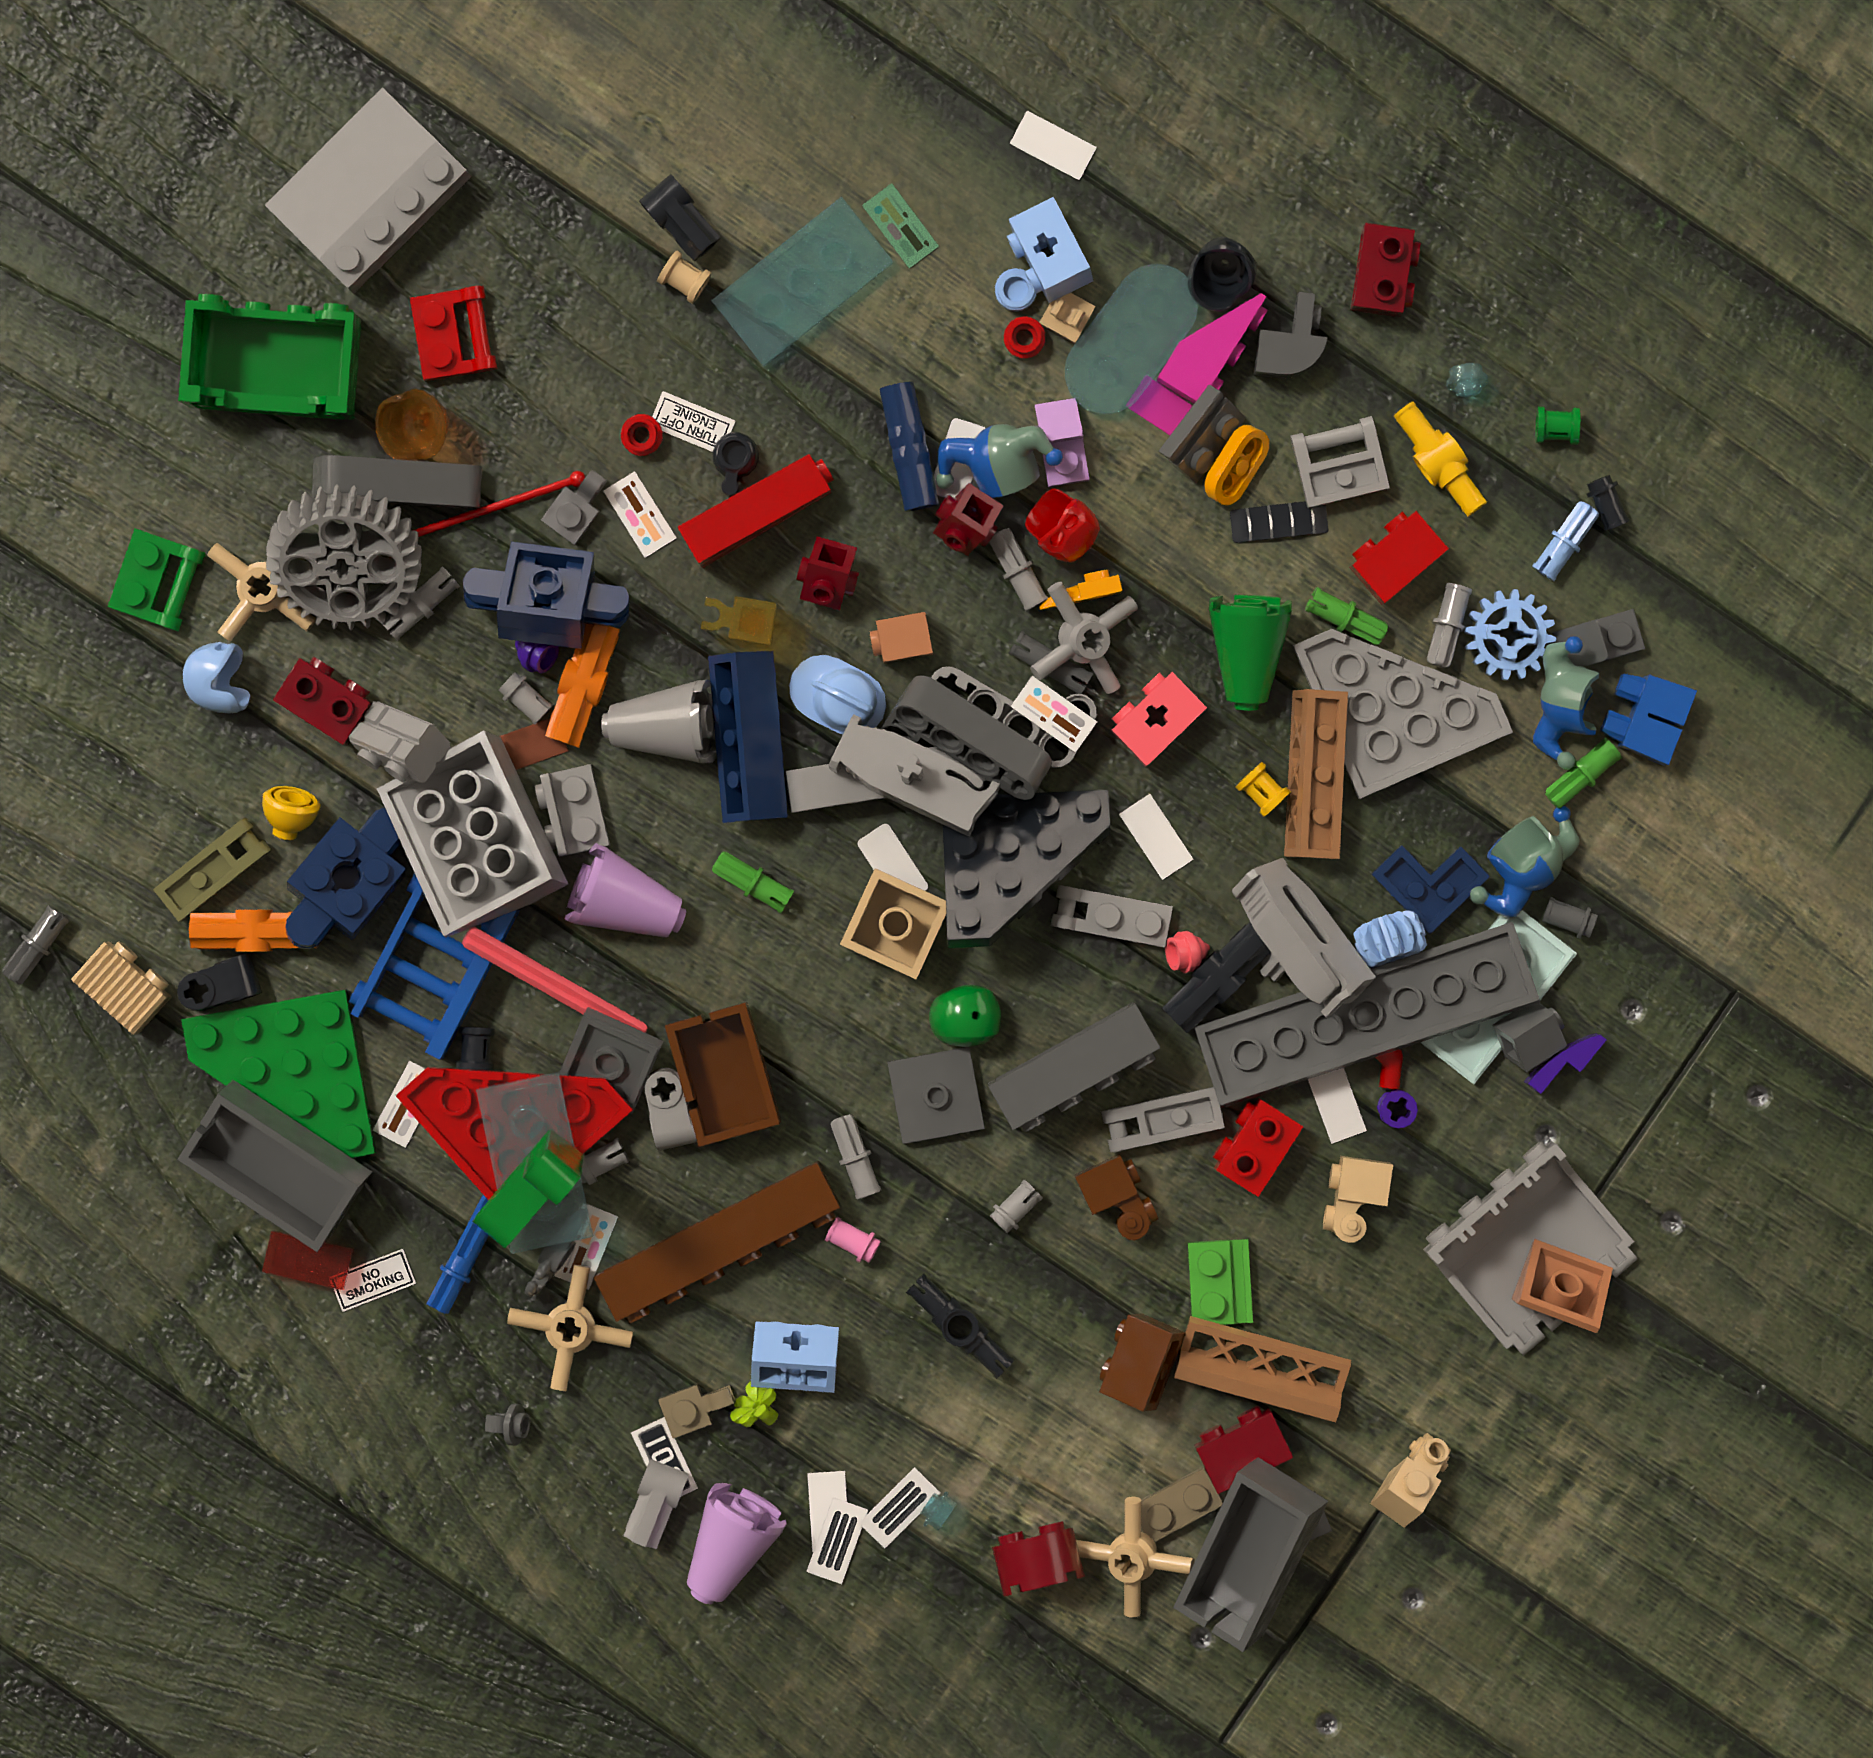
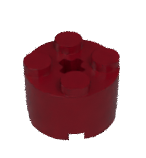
M1061 1521L1038 1527L1039 1536L1024 1539L1023 1531L998 1537L999 1546L992 1547L1003 1596L1012 1595L1010 1586L1018 1584L1020 1592H1025L1068 1581L1066 1573L1071 1571L1075 1572L1076 1579L1085 1577L1073 1527L1065 1529L1064 1522Z

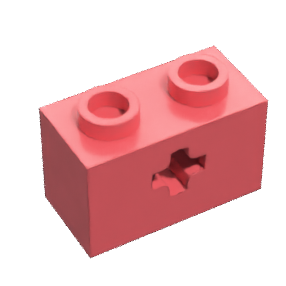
M1159 672L1142 689L1147 696L1136 707L1129 701L1112 718L1117 725L1111 732L1145 767L1207 708L1173 672L1166 678ZM1149 706L1155 710L1162 706L1167 711L1163 715V720L1166 722L1163 727L1157 723L1149 727L1145 722L1149 717L1146 711Z

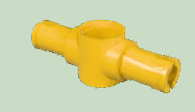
M1414 402L1407 404L1399 410L1394 417L1415 445L1412 449L1416 454L1412 457L1430 484L1433 486L1438 484L1441 489L1446 488L1467 517L1482 508L1487 501L1466 472L1469 469L1465 464L1468 463V459L1455 439L1448 432L1442 434L1439 429L1435 431Z

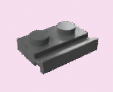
M1209 384L1160 448L1159 452L1186 478L1197 484L1203 474L1211 468L1215 458L1246 417L1223 396L1221 391Z

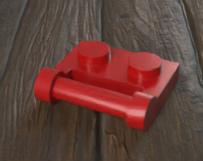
M471 286L459 290L410 298L424 381L497 369L496 356H491L482 300L486 299L484 286ZM466 303L475 356V358L470 360H463L455 305Z

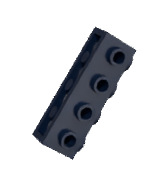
M773 651L734 652L708 656L722 822L788 817L787 796L785 792Z

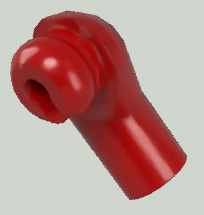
M1401 1049L1375 1057L1381 1063L1379 1087L1389 1089L1400 1088L1403 1062Z

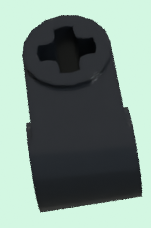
M250 953L229 958L214 964L212 967L190 973L182 978L177 988L181 1004L188 1009L197 1011L208 1010L223 1004H232L262 993ZM195 981L199 985L208 987V992L202 995L203 1002L199 1003L198 999L189 998L188 992L194 989L193 982Z

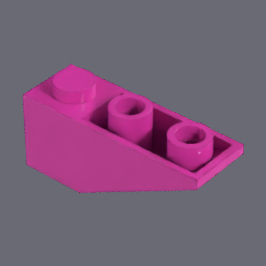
M1262 293L1181 340L1156 381L1192 404H1195L1209 384L1219 390L1224 381L1218 378V375L1224 365L1227 363L1233 367L1246 345L1239 342L1247 328L1256 331L1268 310L1261 305L1267 296Z

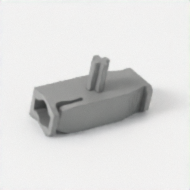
M853 714L830 760L829 769L838 773L841 767H843L848 774H851L854 779L859 780L860 784H864L868 789L970 837L975 821L996 798L1000 784L992 780L989 788L982 791L984 787L983 781L965 766L894 732L886 731L885 729L880 730L876 727L861 726V717Z
M1284 858L1252 869L1232 889L1233 895L1236 899L1240 900L1254 930L1271 951L1260 963L1263 966L1260 970L1261 974L1264 977L1270 976L1273 981H1278L1286 972L1296 987L1306 997L1316 1003L1324 1004L1325 1008L1321 1012L1325 1018L1328 1019L1342 1004L1353 1002L1376 978L1313 891L1288 868Z

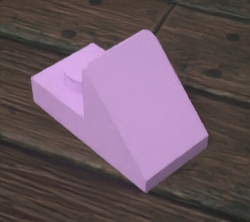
M1076 398L1036 404L1035 411L1038 426L1043 429L1052 446L1063 453V460L1057 466L1047 464L1046 457L1043 454L1048 487L1089 481L1083 443V430Z

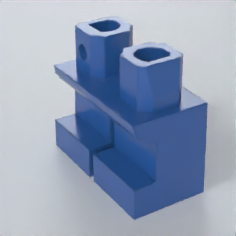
M1622 674L1614 695L1634 702L1629 717L1608 710L1600 731L1608 737L1619 741L1617 746L1632 751L1662 766L1669 765L1682 732L1681 729L1676 727L1684 726L1697 690L1652 675L1642 678ZM1648 715L1661 719L1663 722L1650 718Z

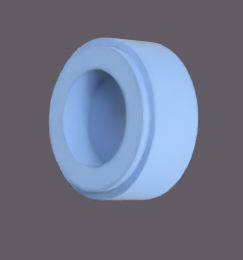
M1018 268L1009 269L1003 272L997 279L995 295L1003 308L1018 312L1027 309L1034 302L1036 294L1026 277L1025 270Z

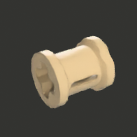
M676 250L662 269L657 282L661 285L668 283L685 294L687 301L693 304L706 287L712 273L707 269L702 272L682 259V253Z

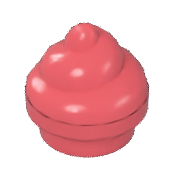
M1181 931L1177 932L1174 937L1167 939L1165 955L1172 970L1189 973L1200 967L1202 960L1207 957L1210 946L1193 933Z

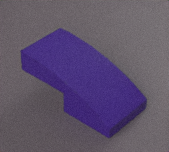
M1594 1033L1567 1044V1047L1554 1054L1549 1061L1541 1063L1524 1080V1083L1535 1092L1541 1094L1566 1063L1575 1071L1581 1072L1607 1039L1600 1034Z

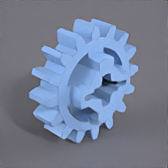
M1516 589L1511 591L1509 599H1505L1503 593L1497 591L1494 593L1495 603L1492 604L1489 600L1483 598L1479 603L1484 611L1482 613L1471 611L1468 615L1476 624L1475 626L1465 628L1464 633L1474 637V641L1467 644L1465 648L1466 650H1477L1478 655L1473 660L1474 665L1484 661L1488 664L1486 675L1490 676L1496 669L1501 670L1502 680H1508L1511 671L1515 670L1518 678L1522 679L1526 677L1525 667L1529 666L1535 672L1541 669L1536 659L1538 657L1543 658L1545 644L1556 642V637L1548 635L1546 629L1553 626L1555 622L1554 620H1543L1541 615L1547 610L1546 605L1536 609L1532 606L1534 595L1530 594L1522 601L1519 600V592ZM1505 607L1502 620L1495 625L1485 624L1487 618L1494 611ZM1521 610L1532 618L1536 629H1530L1521 619ZM1509 624H1512L1514 632L1520 633L1522 636H1528V638L1524 637L1515 640L1511 646H1508L1506 638L1491 632L1496 633L1505 630ZM1483 640L1492 642L1499 651V660L1487 651ZM1525 645L1535 646L1527 658L1515 663L1518 650Z

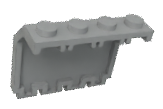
M1540 1141L1522 1156L1526 1162L1514 1173L1508 1168L1490 1183L1494 1190L1482 1200L1476 1195L1458 1210L1462 1217L1450 1227L1446 1223L1438 1226L1426 1237L1430 1244L1423 1249L1506 1349L1514 1345L1523 1356L1545 1338L1536 1324L1542 1320L1552 1332L1564 1322L1519 1305L1512 1300L1534 1239L1612 1267V1275L1615 1278L1638 1260L1628 1248L1634 1242L1633 1239L1565 1159V1153L1552 1141L1546 1146Z

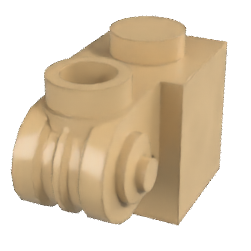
M1340 1155L1339 1164H1332L1329 1188L1335 1189L1334 1206L1326 1205L1323 1230L1334 1232L1342 1241L1348 1243L1360 1240L1365 1235L1366 1223L1356 1211L1361 1205L1366 1203L1382 1206L1388 1205L1393 1164Z
M1429 1433L1419 1437L1410 1444L1409 1449L1411 1452L1409 1457H1406L1388 1473L1370 1503L1404 1528L1423 1513L1441 1483V1480L1436 1477L1439 1471L1444 1472L1449 1465L1447 1461L1450 1458L1448 1455L1451 1449L1448 1448L1443 1440L1433 1438Z

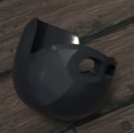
M1225 236L1214 238L1201 248L1191 264L1188 273L1190 295L1197 304L1207 310L1215 312L1224 311L1230 308L1238 297L1250 290L1257 274V262L1248 249L1239 242ZM1226 259L1229 263L1224 264L1222 260Z

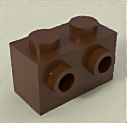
M1142 1313L1128 1314L1127 1319H1123L1117 1327L1114 1337L1117 1346L1112 1358L1109 1357L1102 1367L1100 1380L1103 1383L1099 1392L1143 1412L1157 1410L1186 1332Z

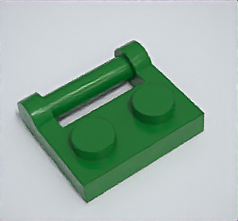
M134 528L107 607L179 632L183 621L179 617L197 565H202L206 553ZM175 555L181 557L182 560L164 612L162 613L153 609L171 557Z

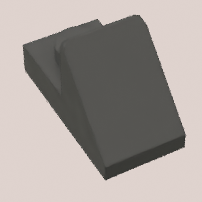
M1634 609L1552 633V636L1556 637V642L1554 643L1566 642L1569 637L1577 636L1582 640L1583 647L1580 653L1568 654L1569 659L1575 666L1585 667L1645 649Z

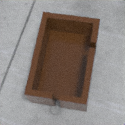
M748 1002L712 1011L709 1013L711 1021L705 1022L704 1015L702 1014L665 1025L685 1100L690 1102L697 1099L698 1107L691 1108L689 1114L699 1147L781 1123Z

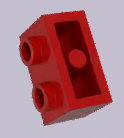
M1402 511L1383 527L1389 533L1377 544L1370 538L1352 554L1357 561L1349 568L1381 605L1385 604L1449 549L1417 511L1409 517Z
M1258 1098L1255 1104L1249 1101L1246 1103L1235 1123L1240 1125L1237 1133L1232 1140L1225 1137L1212 1157L1218 1161L1214 1167L1216 1171L1257 1197L1260 1196L1303 1128L1302 1125Z

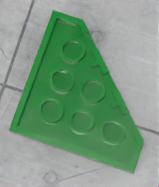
M347 989L181 1019L188 1060L225 1086L232 1080L238 1082L351 1158L377 1153Z

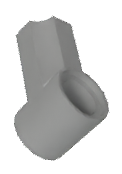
M650 1459L637 1494L640 1495L626 1525L624 1537L641 1546L657 1549L672 1508L676 1509L689 1474Z

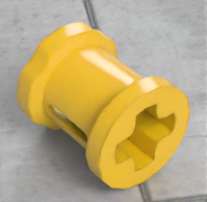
M1261 762L1235 788L1238 791L1244 790L1261 808L1259 813L1265 817L1291 791L1287 787L1281 788L1265 771L1266 765Z

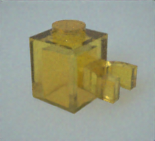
M735 596L734 605L731 608L725 606L717 599L706 597L705 606L716 607L720 612V617L714 623L702 621V630L717 631L726 627L730 628L728 635L730 640L772 646L778 610L777 603Z

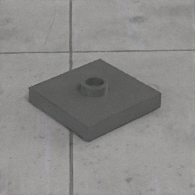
M587 1007L559 1075L606 1078L633 1108L630 1114H633L664 1041Z
M969 1047L887 1062L903 1144L985 1129Z

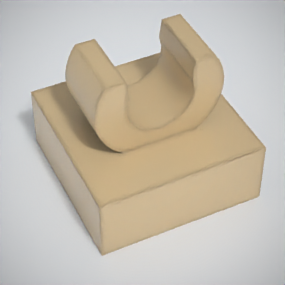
M1069 293L1050 302L1039 323L1042 327L1076 344L1096 306Z

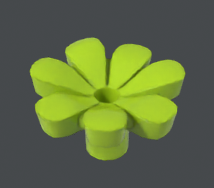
M750 1381L745 1387L748 1396L741 1395L735 1401L734 1406L736 1409L730 1414L731 1420L744 1427L752 1426L757 1419H760L768 1426L772 1425L778 1418V1413L770 1406L776 1399L775 1388L751 1387Z

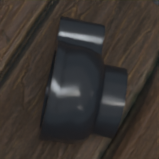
M730 432L723 435L715 443L712 452L716 469L725 476L721 489L729 497L738 493V479L750 475L756 468L759 460V451L755 442L748 435L740 432Z

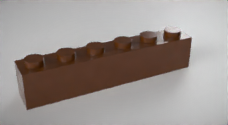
M816 1161L597 1273L593 1278L615 1321L617 1322L626 1317L630 1324L651 1313L648 1305L662 1298L667 1305L687 1295L688 1292L685 1286L699 1279L704 1286L724 1276L725 1273L722 1268L737 1260L740 1267L758 1259L762 1256L759 1249L773 1241L777 1248L800 1237L797 1229L809 1223H812L814 1229L834 1220L837 1218L834 1210L840 1208L841 1204L819 1161Z

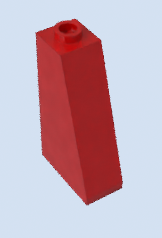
M808 454L686 521L677 528L698 564L704 568L831 494L828 483L834 479L822 458L814 462L811 455Z

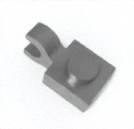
M591 470L576 493L568 487H564L541 521L576 545L600 513L591 503L604 487L607 480Z

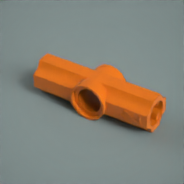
M586 624L582 648H575L572 659H568L557 689L559 697L547 727L546 737L580 748L593 708L598 706L609 675L607 668L619 639L620 629Z
M235 910V913H190V948H235L237 952L273 951V948H298L290 942L285 929L286 920L292 912L273 913V910Z

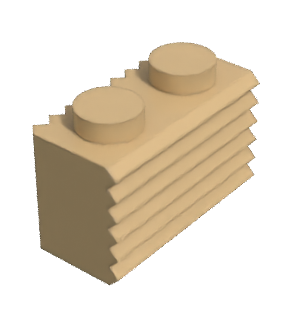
M107 941L96 950L71 980L133 1035L139 1034L171 999L172 996L165 991L169 984L154 970L149 969L145 973L134 963L138 958L137 955L125 944L118 941L113 945L110 941Z

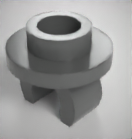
M511 1404L506 1413L486 1415L485 1431L503 1433L507 1445L517 1446L522 1438H526L529 1433L530 1417L525 1413V1409L521 1404Z

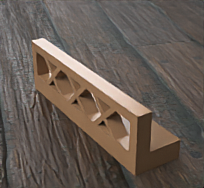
M1293 690L1288 789L1291 792L1287 795L1284 857L1340 859L1348 692Z
M1190 1316L1177 1357L1174 1378L1332 1422L1337 1421L1341 1408L1342 1392L1351 1367V1360ZM1195 1331L1212 1335L1218 1346L1207 1351L1191 1347ZM1242 1344L1252 1346L1258 1357L1247 1362L1238 1360L1231 1349ZM1282 1355L1292 1357L1297 1363L1298 1368L1288 1373L1278 1371L1273 1365L1272 1360ZM1323 1366L1339 1370L1334 1386L1318 1382L1312 1371Z

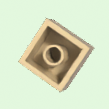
M875 868L840 945L917 979L946 916V900Z

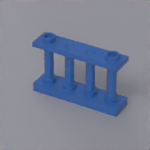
M414 873L406 890L412 893L399 921L367 983L362 980L359 981L349 1002L355 1005L351 1014L357 1018L363 1017L369 1007L425 1036L423 1040L429 1043L425 1053L441 1060L445 1058L493 963L466 949L461 942L450 936L444 937L442 932L414 918L425 897ZM517 909L481 924V929L504 943L520 910ZM407 933L462 961V967L466 968L467 971L461 983L453 981L450 984L395 956L405 934ZM388 970L444 999L443 1004L447 1005L448 1008L442 1020L434 1018L431 1021L376 993L386 971Z

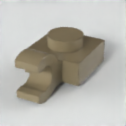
M695 1384L663 1396L658 1401L671 1436L674 1439L711 1425L713 1421L709 1412L729 1406L736 1399L730 1385L703 1395L699 1384Z

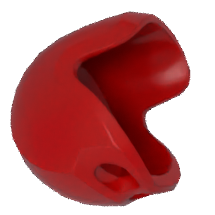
M1055 488L1048 490L1042 495L1030 510L1025 521L1027 530L1039 540L1038 546L1044 552L1057 560L1070 563L1081 558L1091 548L1101 528L1096 515L1085 503L1078 499H1073Z

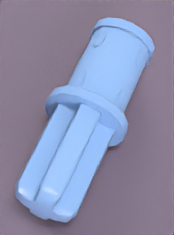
M1578 502L1558 532L1552 531L1553 539L1532 567L1554 582L1573 552L1579 553L1581 550L1578 545L1599 517L1597 510L1585 502Z

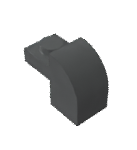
M1298 292L1295 301L1292 333L1260 330L1257 340L1254 376L1292 378L1305 373L1317 362L1325 348L1327 337L1311 335V329L1319 330L1322 308L1321 305L1314 304V293Z

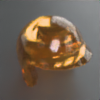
M416 388L384 400L379 405L375 417L376 433L380 445L387 455L396 460L429 459L435 456L441 450L449 429L446 410L439 400L431 394Z

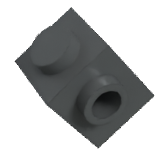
M1540 1003L1511 1012L1492 1025L1505 1057L1525 1072L1541 1063L1549 1061L1554 1054L1567 1047L1561 1032L1564 1029L1561 1017L1553 1008L1547 1009Z

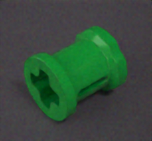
M1538 406L1535 422V443H1543L1544 440L1570 441L1571 445H1578L1581 420L1580 408H1573L1571 412L1546 411L1545 407Z

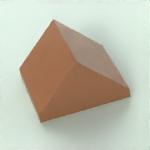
M1534 1239L1512 1300L1519 1305L1597 1333L1601 1325L1613 1268Z

